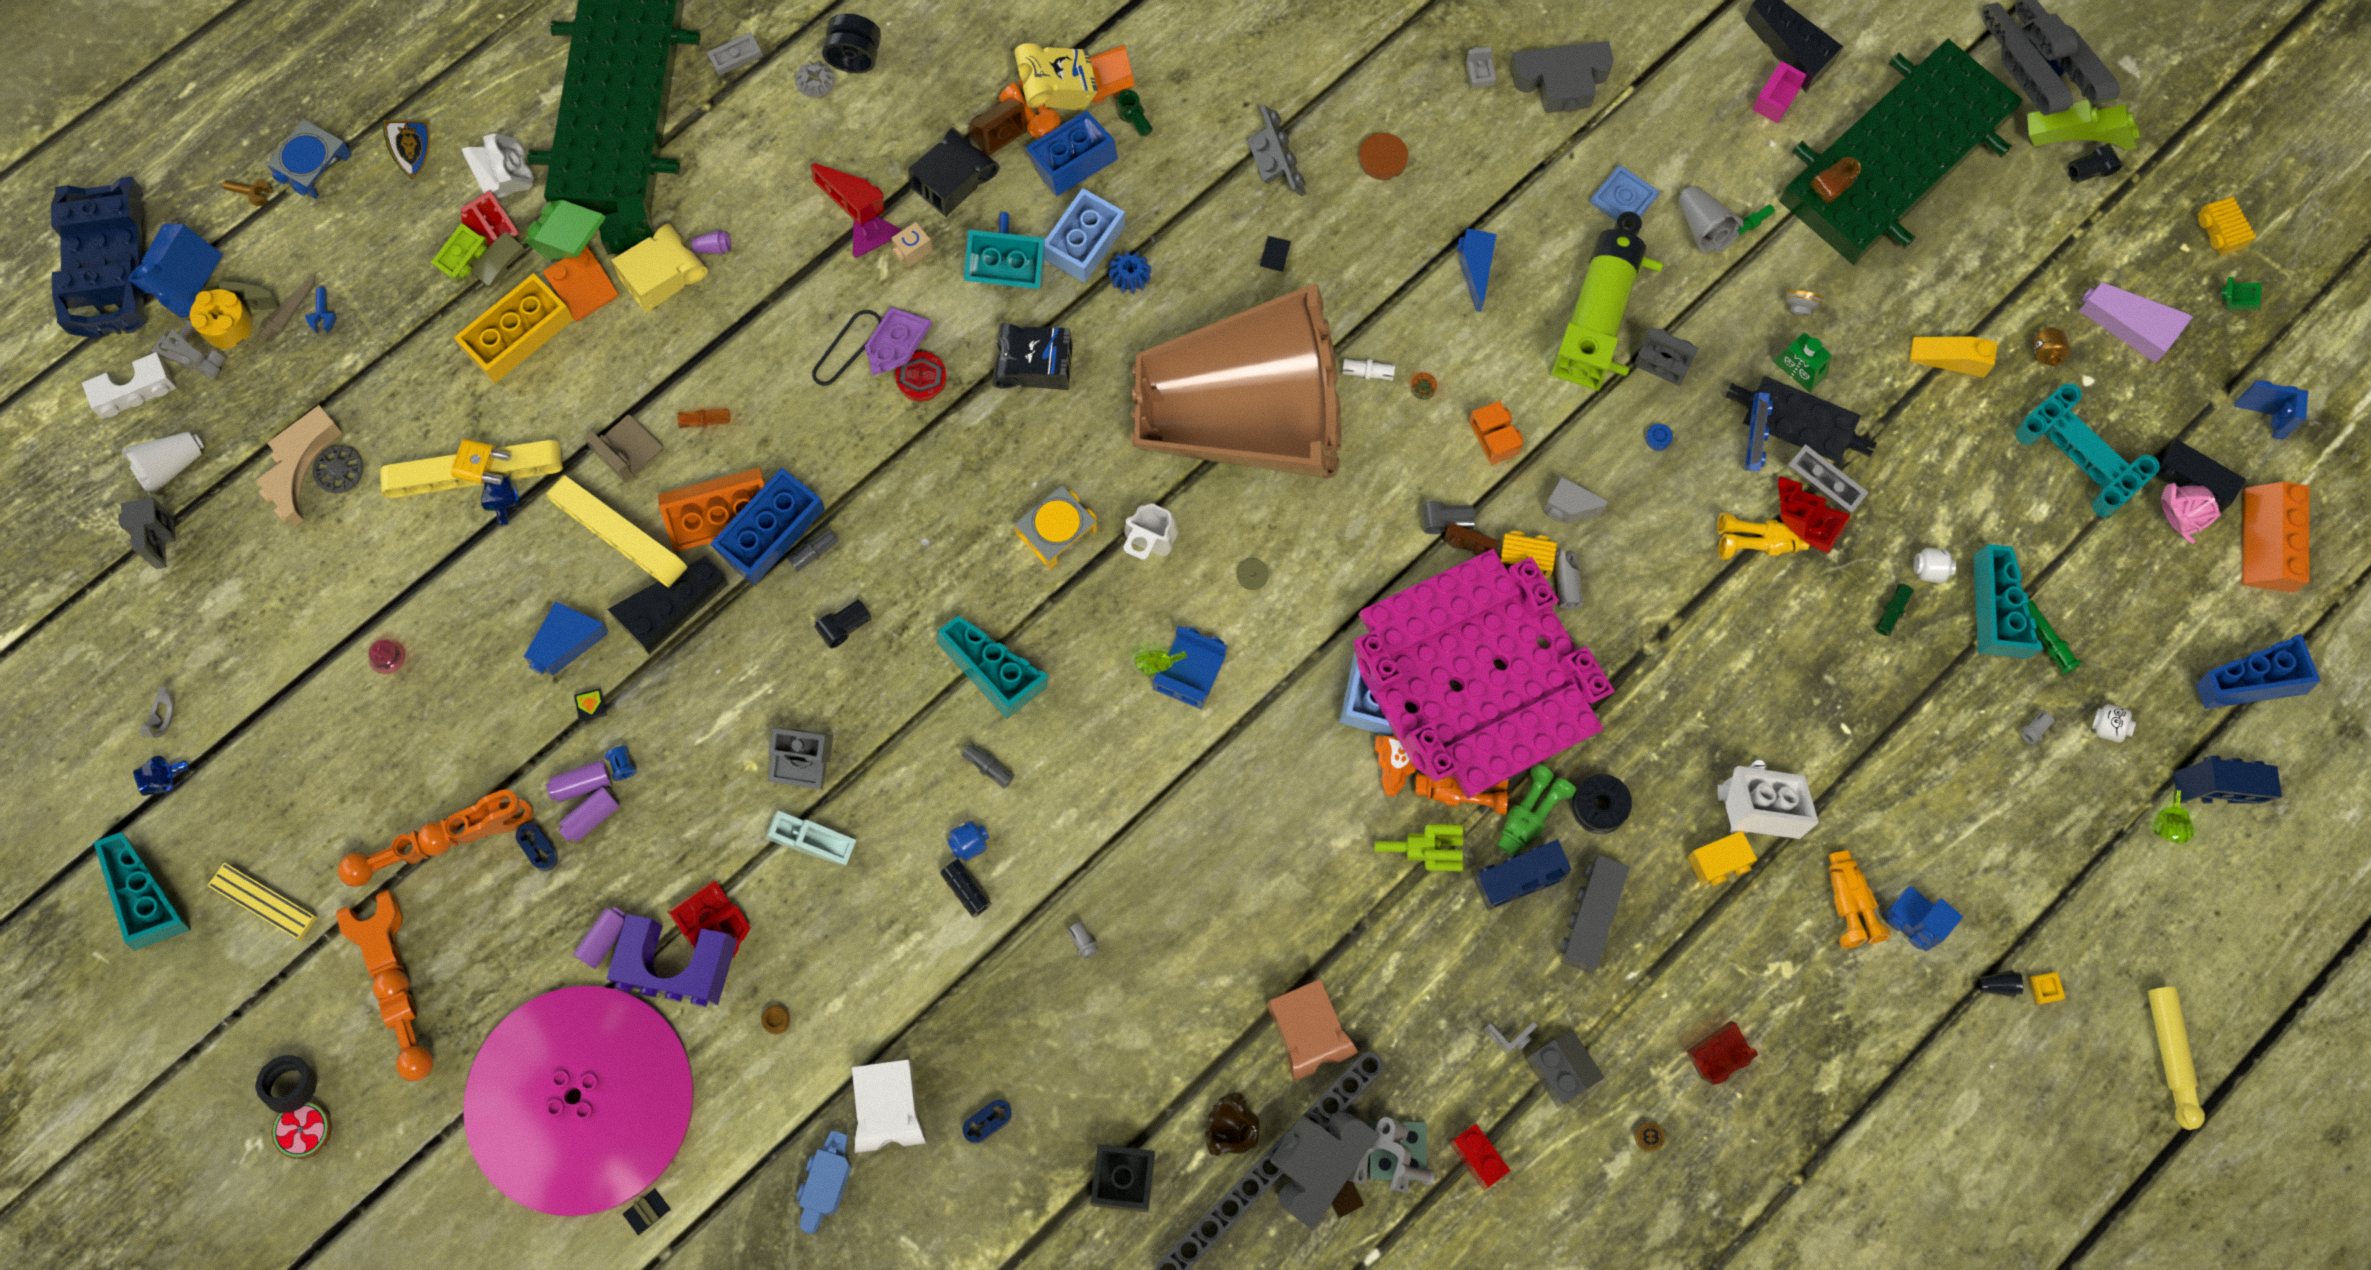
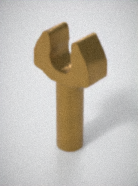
M257 179L251 186L225 180L223 183L224 190L248 195L249 201L254 206L268 204L264 196L258 195L260 192L273 193L271 187L261 179Z

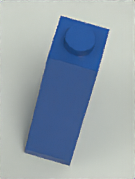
M555 602L523 657L530 664L529 668L541 675L547 672L554 676L604 638L608 630L602 622Z

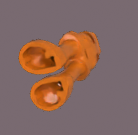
M1022 79L1019 81V87L1013 82L1000 94V102L1011 98L1024 104L1026 121L1028 123L1026 129L1037 140L1061 126V118L1054 109H1049L1044 104L1036 107L1039 114H1035L1032 108L1027 106L1026 100L1021 93V90L1024 93Z
M1416 774L1415 795L1427 796V800L1433 799L1453 807L1459 806V802L1481 804L1492 808L1498 815H1506L1508 779L1489 788L1498 792L1480 793L1467 799L1455 777L1450 779L1447 776L1435 782L1424 774Z

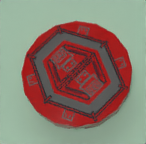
M915 352L908 363L897 367L895 372L896 384L899 390L908 399L918 402L929 401L935 398L934 396L944 390L947 382L946 368L941 359L927 352Z

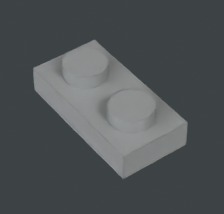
M751 32L707 52L708 58L718 76L763 56Z

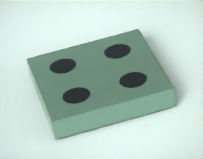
M1370 1121L1369 1127L1376 1132L1379 1121ZM1399 1122L1405 1124L1408 1129L1407 1138L1399 1142V1144L1405 1145L1411 1151L1410 1167L1421 1170L1427 1169L1426 1122ZM1375 1150L1369 1154V1180L1392 1181L1398 1164V1157L1388 1150Z

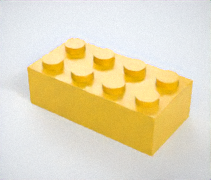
M533 273L458 333L454 339L472 362L496 384L574 319L568 307Z

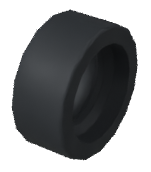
M283 1055L272 1059L261 1069L256 1079L255 1088L257 1096L272 1111L291 1113L302 1108L310 1101L315 1093L317 1080L314 1071L302 1058L294 1055ZM298 1070L302 1075L298 1087L287 1096L274 1098L271 1095V1089L276 1079L286 1072Z

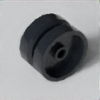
M844 13L831 17L826 30L827 37L822 49L824 60L834 68L848 73L858 74L873 70L878 55L877 49L881 40L880 28L868 18L856 14Z

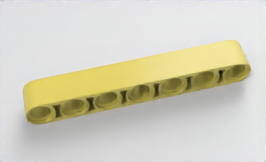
M547 440L496 448L511 452L510 461L494 458L489 473L500 475L503 477V481L560 472L563 469L560 443ZM457 454L390 464L379 469L381 494L387 498H398L482 484L451 476V469Z
M563 475L545 494L557 507L665 586L670 587L688 568L675 554L567 476Z

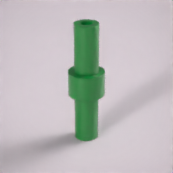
M1769 204L1757 213L1752 212L1746 216L1743 221V228L1739 226L1737 230L1739 236L1748 230H1754L1760 226L1761 221L1775 212L1774 207Z

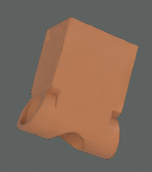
M1321 979L1272 999L1266 1005L1288 1053L1291 1075L1294 1082L1314 1074L1322 1062L1339 1063L1358 1055L1356 1047L1341 1028Z

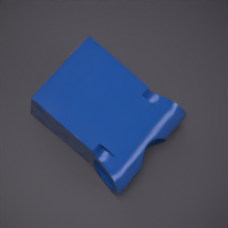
M163 223L141 261L143 264L131 272L128 281L145 293L153 294L165 308L179 318H186L190 314L191 307L196 300V294L201 291L223 254L184 224Z

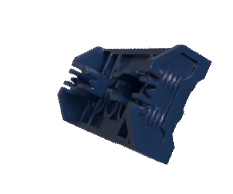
M133 177L119 178L112 185L86 189L70 185L55 187V195L51 203V227L60 236L61 271L52 272V297L57 315V323L70 335L100 338L103 334L109 336V333H113V331L119 335L121 334V329L128 334L134 333L146 324L143 291L128 281L131 272L143 264L141 262L143 260L141 220L143 189ZM115 304L119 308L115 313L105 314L106 305ZM93 305L101 314L85 317L70 314L68 309Z

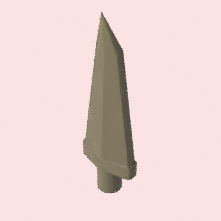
M316 272L300 285L273 313L263 320L261 325L264 328L257 335L261 340L267 342L274 333L281 334L284 327L314 287Z

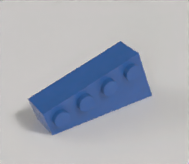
M2300 633L2287 641L2276 643L2263 651L2254 652L2246 658L2237 659L2208 671L2196 684L2204 708L2209 709L2306 695L2321 680L2304 638Z

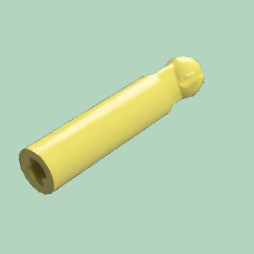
M2177 987L2149 990L2147 992L2169 1090L2173 1091L2176 1105L2175 1119L2177 1124L2184 1129H2198L2205 1121V1114L2199 1106L2196 1087L2198 1082Z

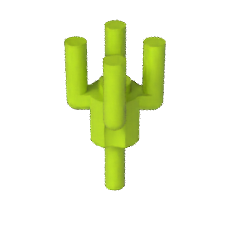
M1427 824L1424 828V834L1408 833V842L1375 841V852H1406L1408 861H1424L1425 869L1428 871L1463 872V850L1441 849V846H1463V824Z

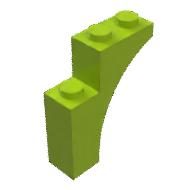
M2083 100L2073 103V106H2070L2069 110L2047 116H2044L2040 111L2027 114L2029 136L2034 147L2062 141L2093 140L2111 143L2128 151L2137 149L2136 139L2141 137L2139 125L2135 122L2134 113H2129L2126 104L2098 110L2097 107H2092L2089 100Z

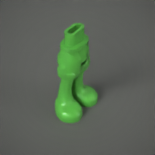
M1540 763L1530 768L1532 785L1522 802L1510 808L1507 813L1508 819L1504 830L1500 833L1502 837L1497 846L1511 856L1517 855L1520 849H1525L1530 841L1541 835L1545 829L1543 822L1557 802L1562 799L1572 798L1577 791L1575 786L1563 778H1556L1545 799L1536 811L1532 812L1531 809L1537 799L1554 778L1552 771Z

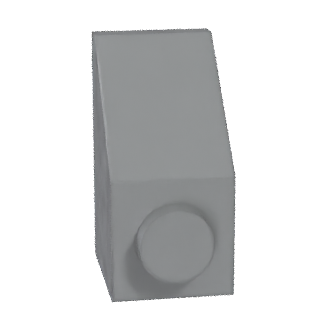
M1561 477L1543 512L1547 513L1555 521H1562L1568 524L1602 515L1608 501Z

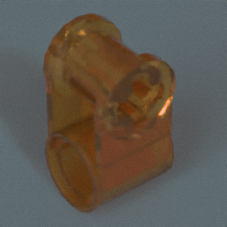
M1845 157L1828 170H1824L1811 181L1810 187L1828 204L1843 191L1851 187L1855 177L1860 172V164L1854 158Z

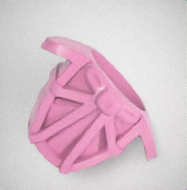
M2171 483L2164 488L2161 504L2170 525L2192 544L2196 543L2197 541L2190 534L2201 532L2220 517L2221 513L2219 512L2214 495L2204 486L2178 487L2175 483Z

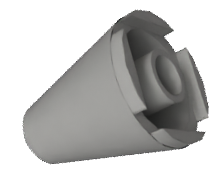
M1689 186L1681 192L1679 204L1696 245L1702 253L1709 254L1708 251L1713 249L1717 253L1737 239L1739 236L1737 232L1739 226L1743 228V221L1739 215L1699 186Z

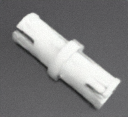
M1344 358L1342 374L1365 377L1366 380L1378 378L1393 381L1395 365L1375 363L1370 359L1358 361Z

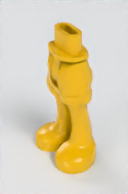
M1729 512L1720 513L1718 518L1717 531L1719 535H1723L1718 546V556L1721 560L1731 559L1735 552L1740 549L1761 550L1766 555L1779 556L1782 553H1796L1798 550H1808L1810 546L1794 534L1785 523H1780L1777 520L1769 519L1763 524L1739 520ZM1742 532L1761 535L1762 538L1743 537L1735 535L1733 533Z

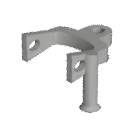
M185 320L186 324L179 334L173 329L170 330L166 337L162 334L150 351L152 353L157 352L160 356L175 361L188 369H195L213 380L221 372L219 368L226 360L225 357L213 350L204 359L205 356L187 343L195 330L189 320ZM169 338H174L175 341L172 343ZM160 343H162L160 347L167 349V352H164L159 348Z
M1384 1117L1378 1122L1376 1132L1379 1135L1348 1180L1366 1185L1368 1156L1375 1150H1388L1398 1157V1164L1390 1187L1391 1190L1408 1193L1409 1179L1421 1181L1423 1185L1430 1186L1435 1180V1174L1431 1169L1421 1170L1410 1167L1411 1151L1405 1145L1399 1144V1142L1407 1138L1408 1129L1406 1125L1399 1123L1396 1119Z

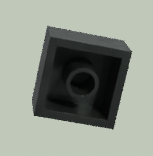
M1098 1144L1091 1206L1148 1213L1155 1151Z

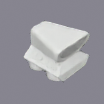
M494 133L483 136L484 147L462 148L463 155L483 193L491 190L496 199L499 200L513 192L529 190L532 187L533 173L525 164V151L516 138Z

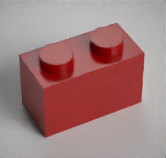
M1476 1123L1450 1143V1146L1483 1191L1511 1171Z

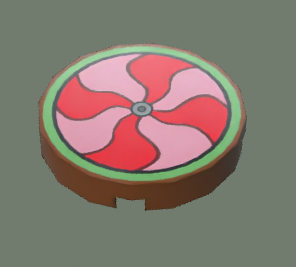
M308 1102L296 1111L279 1113L271 1130L273 1144L280 1153L289 1158L303 1160L313 1157L330 1140L332 1124L330 1116L321 1106Z

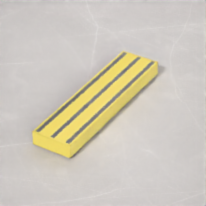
M226 863L222 864L208 884V887L299 941H302L317 919L316 916Z

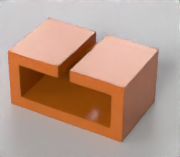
M1501 401L1472 411L1469 421L1491 465L1519 455L1523 445L1522 434L1518 429L1515 430L1513 424H1510L1512 422L1511 413L1508 408L1503 407Z

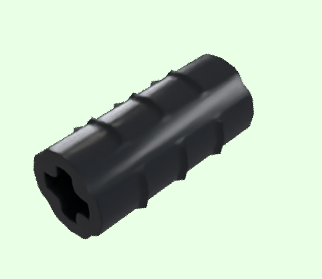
M959 859L951 862L940 872V875L972 918L977 917L991 906L992 903L985 895V892L981 890Z

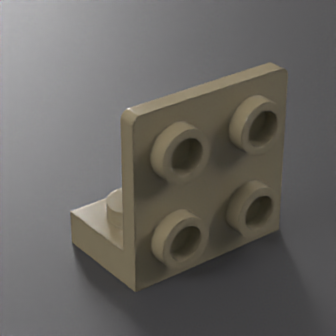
M630 415L623 418L604 436L598 437L591 431L584 437L591 451L624 483H627L663 451L662 445Z

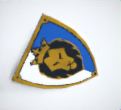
M382 120L386 145L393 160L406 175L414 179L422 169L428 156L430 147L428 120Z

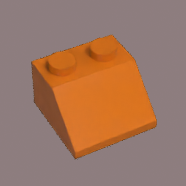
M587 246L584 247L578 257L564 258L542 271L557 297L568 307L575 322L580 321L619 297L601 265Z

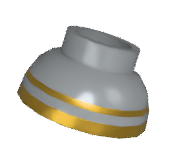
M1786 291V301L1791 306L1790 313L1802 316H1811V311L1820 305L1823 296L1811 292Z

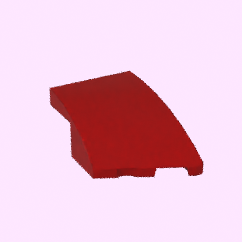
M1780 476L1778 478L1781 519L1800 539L1814 548L1829 554L1850 522V514L1826 507V498L1802 491L1803 483Z
M711 880L667 911L694 951L701 929L727 933L737 940L732 957L734 958L739 950L740 943L746 938L751 929L737 905L729 902L716 880Z

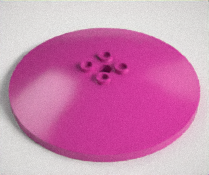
M599 986L568 987L543 994L528 1001L507 1016L492 1031L474 1060L464 1096V1124L470 1149L480 1169L490 1182L510 1199L527 1208L551 1215L575 1217L597 1214L619 1207L634 1199L655 1183L677 1156L688 1132L693 1113L694 1081L692 1068L686 1050L675 1030L657 1011L632 995ZM572 1089H579L581 1092V1098L576 1104H569L567 1102V1094Z

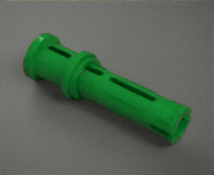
M2030 600L2027 606L2031 618L2035 619L2037 626L2035 633L2046 646L2047 656L2054 659L2061 669L2060 674L2065 676L2081 666L2083 662L2081 659L2077 660L2068 647L2070 645L2068 641L2061 640L2034 601Z

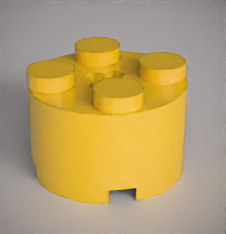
M223 289L202 291L197 294L190 310L192 326L215 348H233L238 345L239 341L243 338L246 340L251 334L253 318L239 298L230 291Z

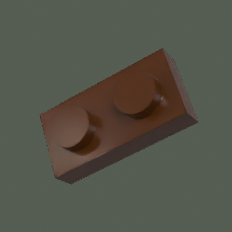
M1449 523L1443 540L1452 548H1463L1472 551L1475 556H1479L1491 549L1496 551L1499 540Z

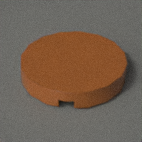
M1378 133L1365 139L1361 145L1359 162L1367 175L1374 179L1389 180L1391 177L1402 174L1407 166L1409 153L1405 143L1397 136L1389 133Z

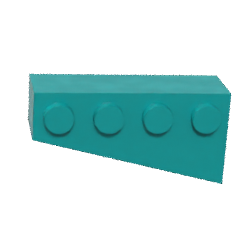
M1987 544L1973 554L1978 654L2029 659L2042 651L2043 646L2041 640H2037L2035 619L2031 618L2027 606L2029 603L2028 595L2023 592L2020 580H2022V575L2014 548L2012 546Z
M959 615L938 630L937 644L1006 719L1047 688L1048 674L1042 670L1038 671L1030 665V662L1022 657H1017L1008 651L1006 646L1000 642L996 643L987 637L986 633Z
M122 832L93 842L126 945L135 951L190 931L133 843Z

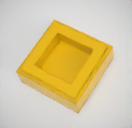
M2058 972L2028 978L2036 1005L2066 999Z

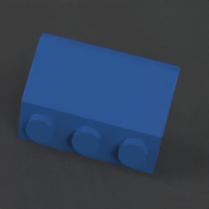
M1087 110L1025 147L1043 182L1056 196L1118 159L1113 137Z

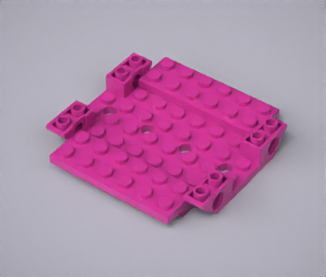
M1491 549L1373 604L1359 613L1369 633L1355 639L1353 643L1359 672L1413 766L1435 782L1447 776L1450 779L1455 777L1467 799L1600 733L1604 728L1588 702L1593 704L1615 692L1589 648L1586 646L1577 650L1556 616L1553 608L1559 600L1532 556L1510 566L1508 573L1495 550ZM1537 639H1545L1549 644V648H1541L1537 643ZM1494 659L1502 660L1505 663L1506 669H1497L1494 666ZM1452 680L1458 681L1462 686V691L1456 692L1452 690L1449 682ZM1405 703H1414L1417 707V713H1409L1405 709Z

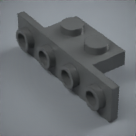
M1266 105L1260 106L1268 128L1249 138L1248 143L1262 180L1269 184L1286 174L1291 189L1300 196L1306 195L1304 189L1306 182L1296 168L1298 162L1288 147L1290 141L1287 134L1281 129L1280 123H1282L1280 115L1275 109L1271 110Z

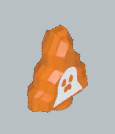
M1394 733L1392 737L1376 736L1374 751L1379 754L1378 765L1383 770L1381 782L1384 793L1391 797H1395L1404 787L1406 777L1414 774L1416 768Z

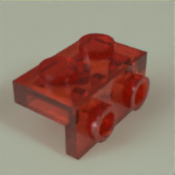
M1729 1021L1686 1051L1701 1079L1712 1085L1725 1082L1730 1074L1738 1069L1747 1067L1752 1062V1059L1758 1056L1756 1049L1748 1046L1737 1023Z

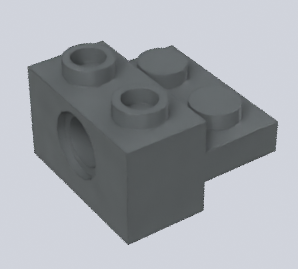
M1651 327L1634 366L1680 386L1699 348L1693 346L1687 340H1680L1671 336L1663 329ZM1662 354H1667L1671 358H1665L1662 356Z
M154 498L121 503V513L118 515L120 527L131 535L130 542L133 551L138 553L155 569L166 568L165 543L176 542L175 518Z
M773 727L768 754L771 755L768 781L823 789L827 762H830L834 735ZM791 757L806 758L808 762L792 760Z

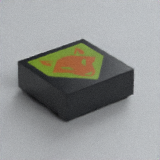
M601 688L574 695L580 722L607 716Z

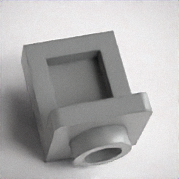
M1476 47L1468 51L1466 67L1471 88L1493 86L1496 84L1497 79L1492 62V47Z

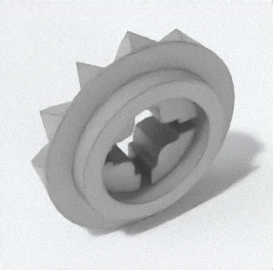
M809 61L808 65L800 66L799 72L795 73V83L798 90L808 97L823 96L834 85V73L829 65H824L821 61L818 63ZM809 75H818L820 82L816 80L811 81Z

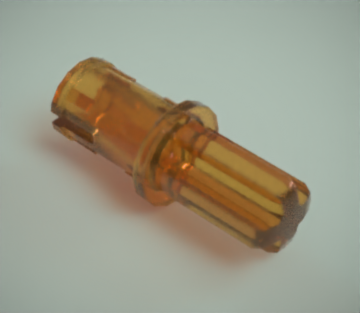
M701 408L699 411L678 412L677 420L680 429L696 426L706 428L707 425L728 424L731 421L729 409L705 411L704 408Z

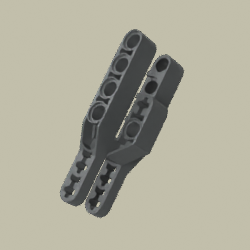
M2016 0V13L2024 23L2019 28L1998 2L1983 6V22L2001 44V63L2044 116L2069 110L2070 106H2073V97L2068 87L2040 53L2047 60L2056 59L2057 65L2065 70L2070 76L2069 80L2078 86L2082 91L2081 95L2083 97L2086 96L2092 104L2116 100L2119 97L2120 86L2117 79L2078 32L2066 25L2057 13L2049 15L2037 0Z

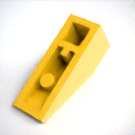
M1914 337L1912 339L1909 362L1985 378L1995 365L1998 342L1976 337Z

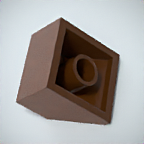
M1011 98L996 103L989 111L975 116L968 123L970 137L981 151L990 156L1027 132L1024 104Z

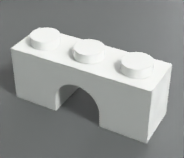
M157 352L132 362L135 374L133 379L125 385L119 386L108 373L82 382L91 409L102 419L113 417L125 409L140 406L147 400L164 396L169 391L176 389L167 363Z

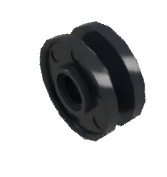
M1596 774L1588 777L1578 787L1571 801L1572 814L1576 822L1584 830L1593 834H1608L1616 831L1628 819L1632 809V796L1627 786L1620 779L1609 774ZM1595 800H1604L1608 805V809H1599Z

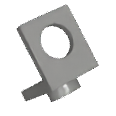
M1533 1022L1511 1043L1491 1023L1486 1026L1484 1031L1508 1055L1515 1047L1520 1051L1532 1040L1528 1035L1538 1025Z

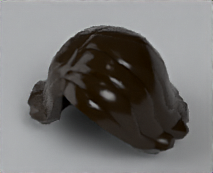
M1239 1092L1228 1093L1213 1105L1205 1125L1208 1152L1211 1155L1220 1156L1221 1153L1242 1154L1254 1148L1260 1136L1259 1118L1246 1106V1100Z

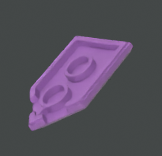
M890 307L865 345L872 375L875 376L907 364L933 322Z

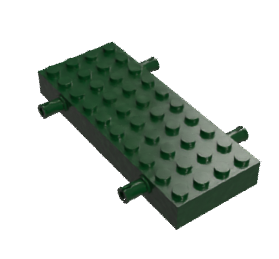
M578 0L576 16L573 22L551 21L553 24L551 25L552 36L572 38L553 146L550 151L529 149L528 153L531 154L527 155L529 165L549 166L544 198L547 203L549 201L564 200L607 215L619 212L617 198L641 193L651 215L657 173L679 175L680 171L677 169H680V159L660 158L677 46L678 44L696 46L700 44L699 30L680 29L684 8L683 0Z
M1949 38L1919 65L1912 64L1898 52L1897 56L1895 55L1891 59L1889 65L1905 78L1822 154H1817L1803 140L1792 151L1808 167L1786 186L1779 202L1852 265L1857 263L1885 235H1890L1904 249L1907 248V245L1909 246L1916 236L1912 235L1899 222L1981 145H1987L2000 158L2012 147L2011 144L2007 143L1995 132L2015 114L2023 99Z

